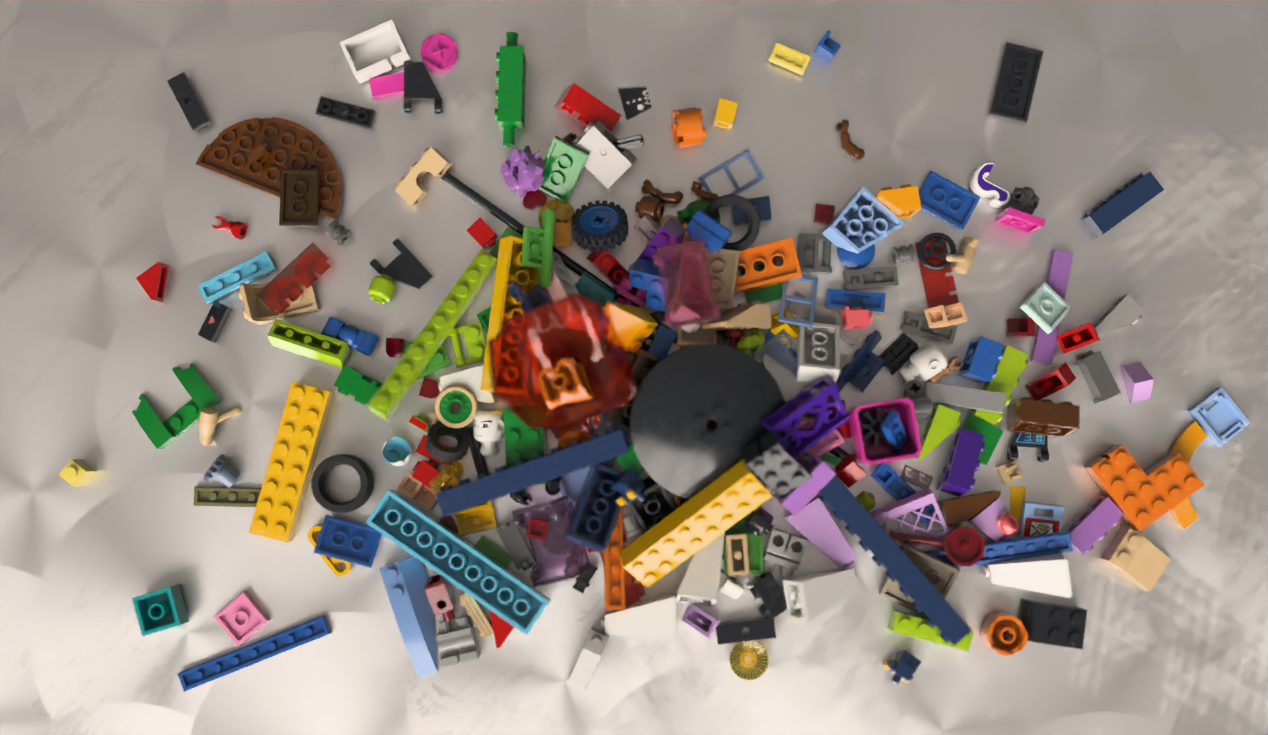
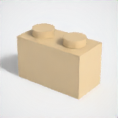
M746 535L725 536L727 576L749 575Z

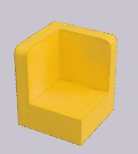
M720 98L713 125L731 129L738 103Z
M786 309L784 310L783 317L796 319ZM779 312L771 316L770 331L781 341L786 342L799 336V325L779 322Z

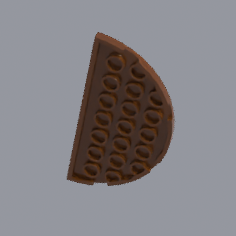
M277 117L252 118L238 122L220 132L219 136L210 145L208 144L196 162V165L279 198L281 169H319L321 171L320 214L338 220L343 201V182L338 164L325 143L312 131L296 122ZM261 144L271 152V155L258 167L247 157Z

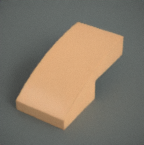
M962 302L945 307L940 305L924 310L929 329L968 322Z
M408 472L398 489L428 510L433 511L438 503L435 494L439 492L428 488L412 477L413 474Z

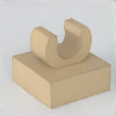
M1016 460L996 466L1003 485L1023 478Z

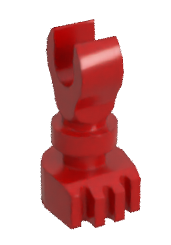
M221 216L215 217L221 220L220 226L212 225L215 229L227 230L240 240L245 238L248 229L246 223L240 221L228 222Z

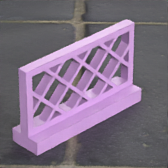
M930 488L869 513L879 525L883 524L881 527L887 532L891 529L886 528V525L892 519L899 521L894 533H899L902 523L912 526L909 532L911 535H913L915 528L925 531L923 536L933 538L941 537L949 532L936 498ZM933 504L935 509L932 516L922 513L926 505ZM913 512L917 514L914 523L904 520L907 513ZM920 516L930 519L927 528L917 525ZM933 521L941 523L943 530L938 532L931 531L930 528ZM905 542L913 547L921 545L919 543Z

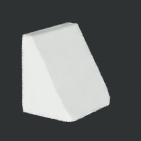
M725 578L720 591L733 599H738L744 592V588L734 581Z

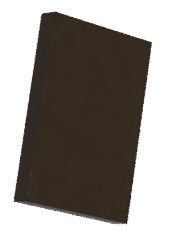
M281 169L279 226L319 227L321 171L319 169Z

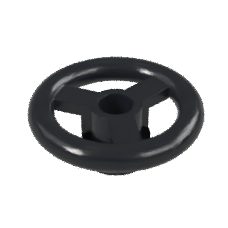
M931 233L920 241L917 255L925 267L931 270H942L952 264V262L946 260L947 255L944 254L946 247L942 240L949 244L950 254H956V245L946 234ZM936 238V242L931 245L930 250L923 252L925 244L929 240ZM934 248H939L941 252L936 254ZM933 256L940 258L944 263L938 265L931 264L925 258Z

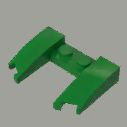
M193 363L190 364V368L180 370V367H174L172 369L192 399L167 420H164L144 394H141L138 398L141 402L137 410L132 411L139 425L157 449H164L199 420L202 408H214L223 401Z

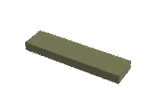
M194 486L193 506L256 507L261 488Z

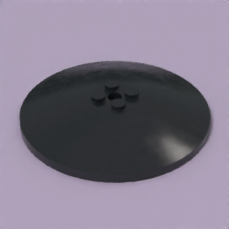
M706 343L684 347L660 360L651 368L640 383L630 411L629 426L632 445L641 465L655 482L673 494L691 499L742 461L743 455L741 450L753 442H758L761 456H763L759 438L767 434L768 431L761 421L785 404L784 398L771 373L751 355L737 348L721 344ZM709 420L716 421L715 429L708 430L706 428ZM781 429L777 433L782 436L784 431Z

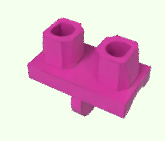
M625 277L619 285H613L612 289L624 296V298L618 297L616 302L635 306L631 303L633 301L646 308L647 290L637 288L634 294L630 293L632 286H629V280Z

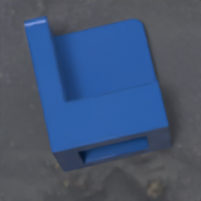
M828 30L817 44L814 52L830 63L841 45L829 37L831 31Z

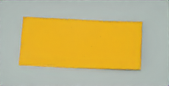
M1010 486V514L1020 523L1022 501H1025V487Z

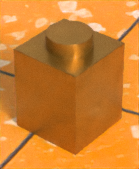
M556 219L553 230V246L571 247L572 223H567V219Z

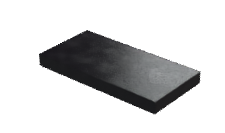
M1006 42L988 116L1021 124L1027 123L1043 51Z

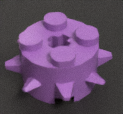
M526 145L523 151L514 149L506 162L502 164L500 171L503 174L505 183L511 187L510 191L518 189L521 198H524L526 192L536 191L541 187L545 178L542 177L543 168H546L544 160L539 156V151L532 154L529 145Z

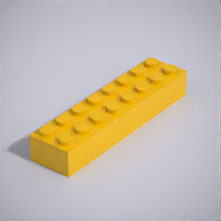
M514 236L500 239L480 391L510 396H525L531 355L527 348V343L529 340H533L534 325L532 317L529 314H525L521 309L519 300L517 298L514 299L508 292L510 288L507 284L514 281L524 294L528 293L538 284V268L521 266L523 239Z
M292 381L249 533L286 543L293 541L335 392Z
M744 460L740 461L620 551L624 568L644 586L650 587L769 499L772 495L768 487L745 467Z

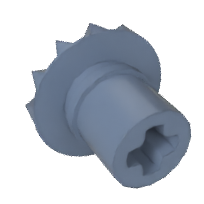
M222 454L209 467L204 475V480L209 482L213 477L214 480H218L230 488L240 474L230 468L228 464L223 463L227 456Z

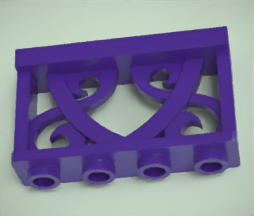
M823 376L761 422L768 432L773 429L778 432L782 429L784 433L781 437L786 440L789 436L788 443L796 450V453L798 452L801 455L821 439L828 436L832 431L843 425L851 417L838 394L836 384L826 376ZM828 395H830L832 401L827 402ZM831 406H835V407H836V410H835L834 412H832L831 410H828L827 408H828V407H831ZM806 411L810 413L817 412L810 429H797L803 413Z

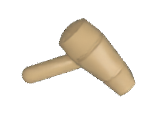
M965 237L959 253L946 256L948 262H954V271L960 274L968 273L973 263L975 250L980 242L978 239Z
M235 406L218 414L215 408H202L199 416V440L203 445H211L217 423L238 414L240 407Z

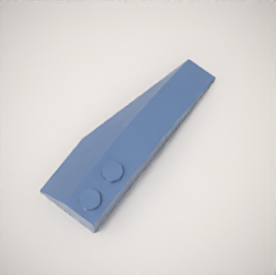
M413 556L379 568L399 630L418 677L438 672L434 611L424 589L429 578L424 563Z

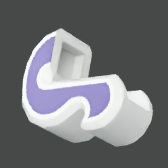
M987 161L978 166L971 174L969 181L970 190L981 198L990 197L991 201L988 204L994 208H999L1009 202L1011 198L1010 191L986 179L995 163Z

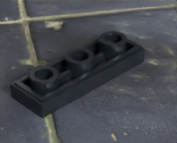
M183 72L167 80L192 130L197 131L212 123L186 73Z
M320 96L315 114L323 118L371 130L376 111Z
M761 618L719 623L716 627L717 643L719 645L776 638L774 619ZM743 628H749L747 633H742Z

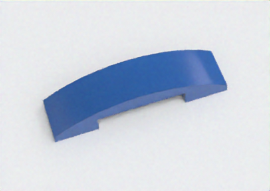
M885 462L880 463L870 475L896 501L917 493ZM933 504L926 505L922 513L932 516L935 509ZM920 516L919 520L928 526L930 519Z

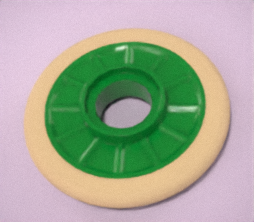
M451 386L444 389L438 395L435 402V412L438 419L444 425L450 428H462L473 421L474 415L477 412V401L468 389L462 386ZM455 401L461 404V410L458 413L453 412L451 409V404Z

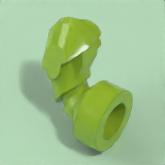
M751 330L746 336L740 338L736 348L751 355V349L756 350L763 346L765 337L761 331Z

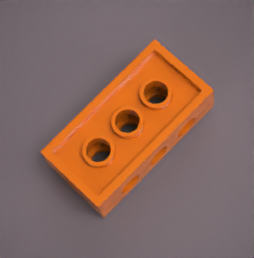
M793 238L740 251L738 269L743 268L746 270V273L743 276H736L734 295L802 278ZM779 258L784 263L777 267L773 264V261ZM761 263L765 268L759 272L754 269V266Z

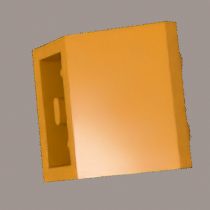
M911 184L899 186V189L885 187L881 188L875 195L878 200L899 218L912 217L921 209L918 186L911 187Z

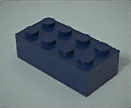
M600 463L590 466L563 538L598 553L606 550L622 507L616 502L621 495L620 492L611 489V486L620 476L621 472Z

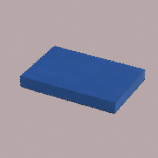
M931 170L918 191L921 210L960 231L965 228L981 198Z
M326 515L314 553L372 568L382 534L373 527Z

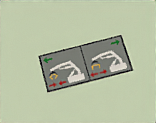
M905 465L900 477L904 481L922 489H928L933 479L932 476Z

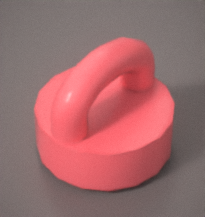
M1010 513L1002 515L996 521L998 529L1004 534L1008 535L1019 529L1017 519Z

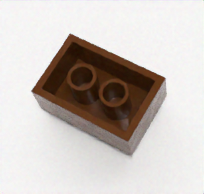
M1022 397L1008 408L1007 431L1065 438L1079 429V405H1072L1071 402L1054 403L1050 399L1038 401L1033 400L1032 397Z

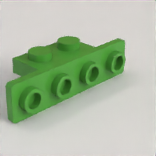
M554 209L541 212L540 228L523 227L521 266L538 268L537 286L540 288L549 287L552 281Z

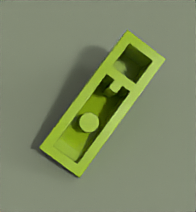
M940 404L934 405L920 440L922 452L918 457L914 458L922 460L947 438L954 429H957L961 422V418H959L961 413Z

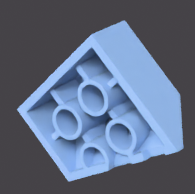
M863 186L852 195L822 234L835 246L858 254L906 224Z

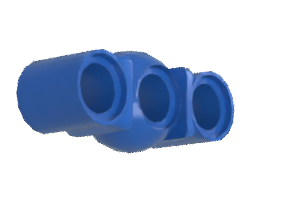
M331 316L321 332L323 335L347 342L349 348H354L356 351L367 356H371L379 341L376 335L362 329L360 330L353 325H346L345 322Z

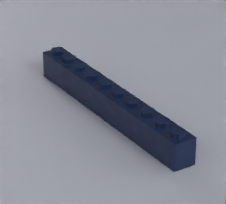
M617 426L607 429L606 434L599 436V433L587 436L588 440L580 442V439L570 442L569 447L562 449L561 446L550 449L551 453L544 455L543 452L532 456V460L526 462L525 459L515 461L512 467L507 468L506 465L496 468V472L488 474V471L476 475L477 479L470 480V478L459 481L457 486L452 487V484L440 488L441 491L435 494L443 517L629 453L631 449L624 429H618Z
M837 476L819 491L821 494L819 499L825 506L830 504L834 509L832 514L839 521L843 519L847 524L846 530L852 536L856 534L859 537L860 541L858 543L865 551L870 550L874 556L871 558L879 567L883 565L887 569L885 574L892 582L896 580L901 585L898 589L905 597L909 595L914 600L911 604L919 613L923 610L928 616L925 620L932 628L937 626L941 631L939 636L946 644L950 641L955 646L972 631Z

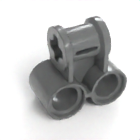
M917 380L910 381L903 396L913 401L916 421L928 420V414L932 413L930 398L926 397L924 386L921 382Z

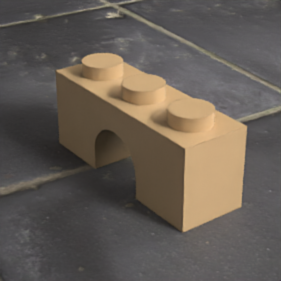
M430 147L425 149L418 163L415 162L409 168L408 175L402 177L397 182V188L394 191L411 206H418L429 193L422 185L423 175L430 172L435 177L441 178L453 164L437 148Z

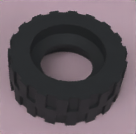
M437 421L428 430L425 443L426 449H428V453L434 459H438L441 462H457V460L463 459V456L467 454L471 437L466 427L450 428L441 421ZM442 435H448L457 439L458 443L455 447H447L440 444L438 439Z

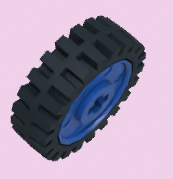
M599 200L595 201V204L588 202V206L582 205L581 209L578 208L576 213L572 215L571 228L573 239L582 249L586 250L588 248V251L591 252L596 249V252H601V249H604V252H606L609 247L613 250L616 248V245L620 246L622 241L624 242L626 236H628L627 214L620 205L617 204L615 206L614 202L609 204L605 200L602 203Z

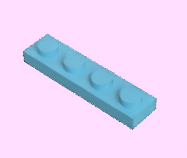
M265 251L198 285V288L205 302L210 303L240 288V283L248 284L277 268L269 252Z

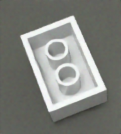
M813 323L812 328L800 325L797 341V381L815 383L823 376H826L836 384L840 371L839 325Z

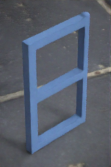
M748 149L698 177V180L703 183L705 190L711 192L704 179L723 168L736 189L728 195H737L764 179ZM746 155L758 178L739 187L727 165Z
M802 275V278L796 279L813 282L812 299L786 295L787 281L783 282L778 321L812 328L818 278ZM785 300L811 304L810 321L783 317Z

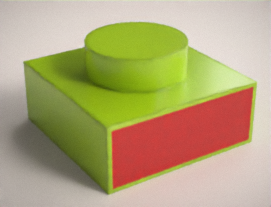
M420 414L418 417L412 415L408 421L425 432H428L429 428H431V424L428 423L429 419Z

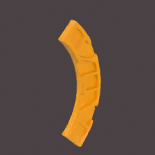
M1192 421L1183 429L1176 438L1172 450L1169 451V454L1180 453L1188 465L1198 445L1207 437L1196 421ZM1189 497L1170 510L1181 529H1185L1199 518L1191 505Z

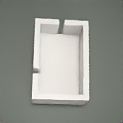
M389 20L340 42L352 72L360 84L369 80V78H374L392 70V65H395L397 68L403 65L404 61H411L393 20Z

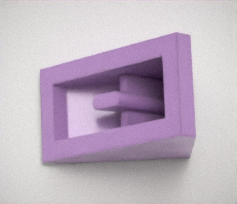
M1137 362L1120 366L1129 402L1134 403L1150 399L1154 379L1142 363Z
M692 603L682 620L709 639L719 623L718 617Z

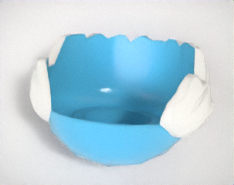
M394 436L384 442L383 457L385 461L395 466H404L409 462L412 447L407 440L401 436Z

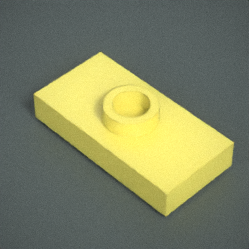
M776 42L769 61L803 75L811 56Z

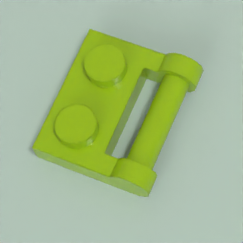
M481 322L453 328L448 336H451L457 360L455 362L456 367L484 361L486 339ZM459 334H464L470 357L468 359H464Z

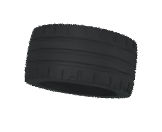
M720 196L709 203L704 213L713 218L716 211L722 206L731 204L742 208L748 215V231L739 241L727 242L722 248L742 251L755 241L759 233L760 218L758 211L749 200L742 196Z
M339 454L325 459L316 467L311 481V489L315 500L323 508L336 513H346L360 508L367 502L372 494L374 478L369 466L363 460L353 455ZM341 464L353 467L359 474L361 481L360 491L357 496L345 503L333 500L327 493L325 485L326 476L329 471Z

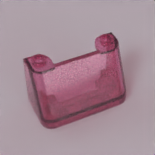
M704 239L656 248L655 254L652 255L654 266H658L668 313H665L666 323L671 325L672 328L715 322L721 317L719 307H713L716 302L712 297L705 264L706 256L703 257V250L706 249Z

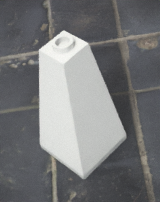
M725 531L694 553L675 596L676 601L714 606L718 596Z
M1061 553L987 563L983 566L984 576L988 577L993 584L1072 597L1068 563Z
M849 567L782 580L789 619L804 623L810 622L858 588L857 574L854 568Z
M668 593L625 606L624 610L605 612V618H601V630H605V635L676 638L675 593Z

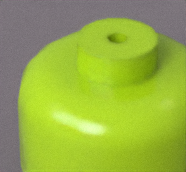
M862 491L856 497L868 512L876 505L875 496L871 492L868 494L866 491Z

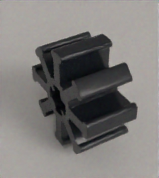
M872 407V417L869 411L863 410L860 412L859 415L867 421L866 424L859 422L860 429L866 428V431L861 434L862 441L866 442L871 436L869 446L879 447V437L882 439V443L889 444L881 426L890 413L885 412V415L881 417L883 408ZM872 425H879V429H872Z

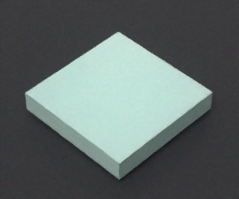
M1044 281L1038 285L1020 306L1047 334L1055 329L1072 308Z

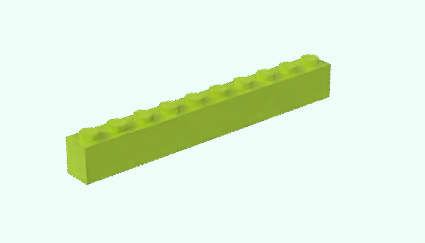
M482 249L478 252L368 404L370 411L386 421L389 419L496 269L497 259Z

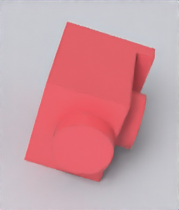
M845 307L841 311L843 330L866 329L872 322V313L869 310H862V307H854L851 310L849 307Z

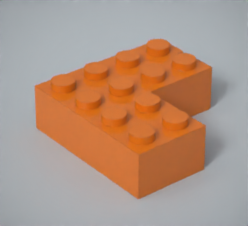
M1114 445L1104 452L1102 457H1097L1084 467L1103 493L1124 513L1122 517L1131 529L1135 531L1143 530L1204 486L1203 482L1180 453H1170L1144 472L1123 445Z

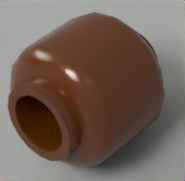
M643 196L639 202L637 201L635 212L638 213L640 220L648 214L657 222L659 218L663 217L664 203L661 202L660 198Z

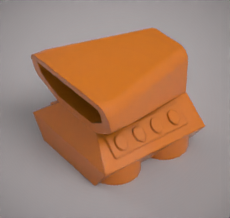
M573 357L560 360L552 368H544L537 376L545 402L550 409L561 404L588 400L594 397L584 366L581 363H575Z

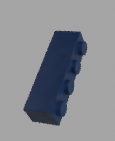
M1151 172L1144 175L1142 173L1131 179L1133 181L1132 184L1129 186L1124 184L1116 190L1118 194L1114 197L1109 195L1101 201L1103 205L1099 208L1094 206L1086 212L1088 216L1082 220L1095 237L1106 233L1164 190Z

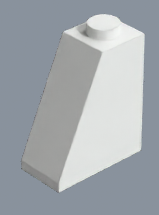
M483 365L439 377L438 388L440 393L451 386H462L472 392L477 402L496 403L494 393L480 391Z

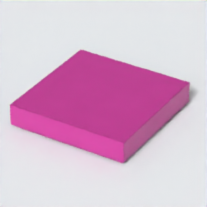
M1008 207L997 214L995 221L1027 233H1032L1043 227L1046 219Z

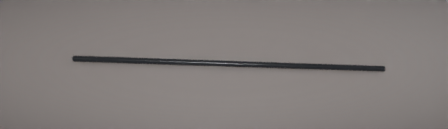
M446 171L441 177L442 180L523 236V227L526 226ZM553 246L552 251L561 257L567 268L580 277L586 271L612 289L610 285ZM617 292L614 297L616 300L618 297L624 298V296ZM631 302L633 305H635V307H639L634 302ZM662 322L657 323L656 327L654 328L658 330L659 326L662 325L672 330ZM678 334L674 340L675 344H677ZM839 446L829 451L842 461L850 455Z

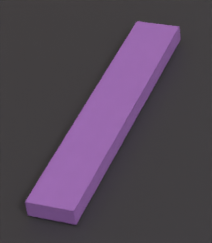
M1054 249L1052 250L1046 283L1064 300L1073 253ZM1060 323L1049 334L1038 325L1031 361L1048 365L1052 364L1057 340L1055 336L1058 335Z

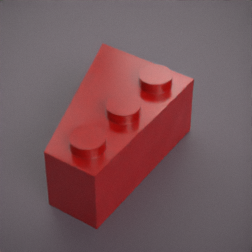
M575 83L565 88L555 105V108L573 117L585 126H588L591 122L595 125L600 121L610 132H612L621 117V114Z

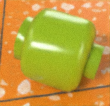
M386 274L373 277L368 288L370 299L380 304L391 301L396 290V284L392 281L393 278Z

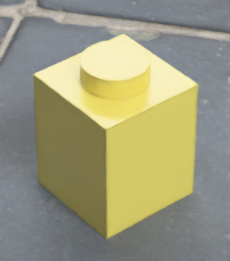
M71 459L59 473V476L73 487L85 486L96 470L82 459Z

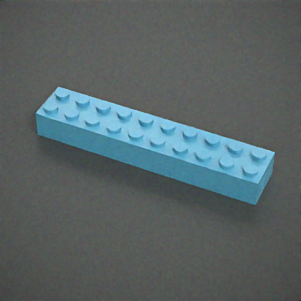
M387 490L366 521L368 525L525 635L531 631L552 600L395 490Z

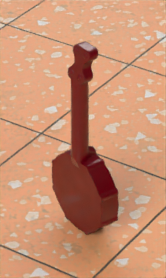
M966 526L953 528L945 535V539L904 534L902 531L899 533H894L893 530L889 531L890 538L893 541L897 540L899 543L905 541L944 547L943 551L955 565L971 567L983 558L985 550V540H983L975 528Z

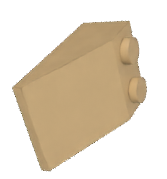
M751 301V305L749 303H739L737 307L732 308V310L727 309L701 325V327L708 330L739 332L771 328V305L762 304V301Z
M1127 527L1119 528L1100 558L1149 592H1151L1171 560L1149 540Z

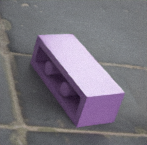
M814 452L807 459L813 478L781 498L775 493L773 494L794 516L836 475Z
M1100 496L1065 530H1069L1071 533L1072 546L1075 553L1086 554L1090 552L1094 547L1093 544L1097 540L1103 539L1107 535L1106 531L1121 521L1120 518L1124 513L1109 497Z

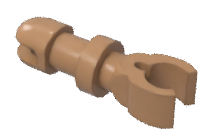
M953 356L949 360L946 369L930 378L929 381L937 383L944 375L948 376L950 371L961 368L963 363L959 362L957 365H954L955 361L960 357Z

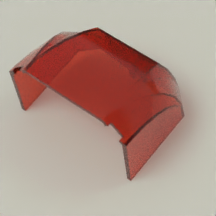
M579 293L505 319L501 324L503 327L494 339L491 338L488 342L492 394L528 427L557 429L581 421L582 429L585 433L590 429L587 418L591 417L595 429L599 428L600 419L598 414L627 405L637 391L629 358L611 320L598 302L591 301ZM573 357L575 363H581L584 366L594 397L588 400L561 404L550 409L545 402L537 376L544 368H552L560 360Z

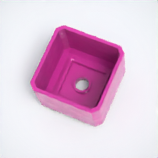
M909 398L850 407L847 411L851 417L848 423L853 451L858 463L871 465L918 457L922 452L913 401ZM872 407L883 408L881 417L885 415V412L890 413L891 410L898 413L908 437V442L899 455L892 452L889 444L882 443L880 437L879 447L869 446L871 436L866 442L862 441L861 434L866 431V428L860 429L859 422L866 424L867 421L859 415L860 412L863 410L869 411L872 417ZM872 425V429H875L879 425Z

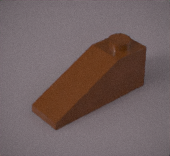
M993 490L939 500V509L946 525H949V527L961 526V522L968 521L999 497L1001 492Z

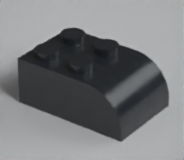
M651 476L642 481L644 488L641 492L646 495L643 501L638 500L636 497L632 500L626 498V502L645 533L677 509L666 489L655 482Z
M1021 598L1018 619L1021 620L1027 630V641L1083 649L1087 616L1086 609Z

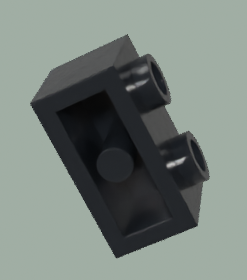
M764 572V574L759 575L746 584L749 589L748 593L758 603V610L762 616L774 619L787 609L785 594L772 572Z

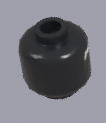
M758 507L747 514L745 525L757 536H761L763 533L767 535L774 527L771 524L774 518L765 509Z

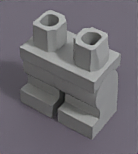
M772 528L763 553L764 570L773 573L777 563L783 565L780 575L791 578L794 571L799 568L808 540Z
M466 615L455 619L457 628L451 629L449 621L445 622L443 620L438 622L436 639L441 657V667L457 664L460 660L461 662L478 659L480 656L473 624L469 623Z

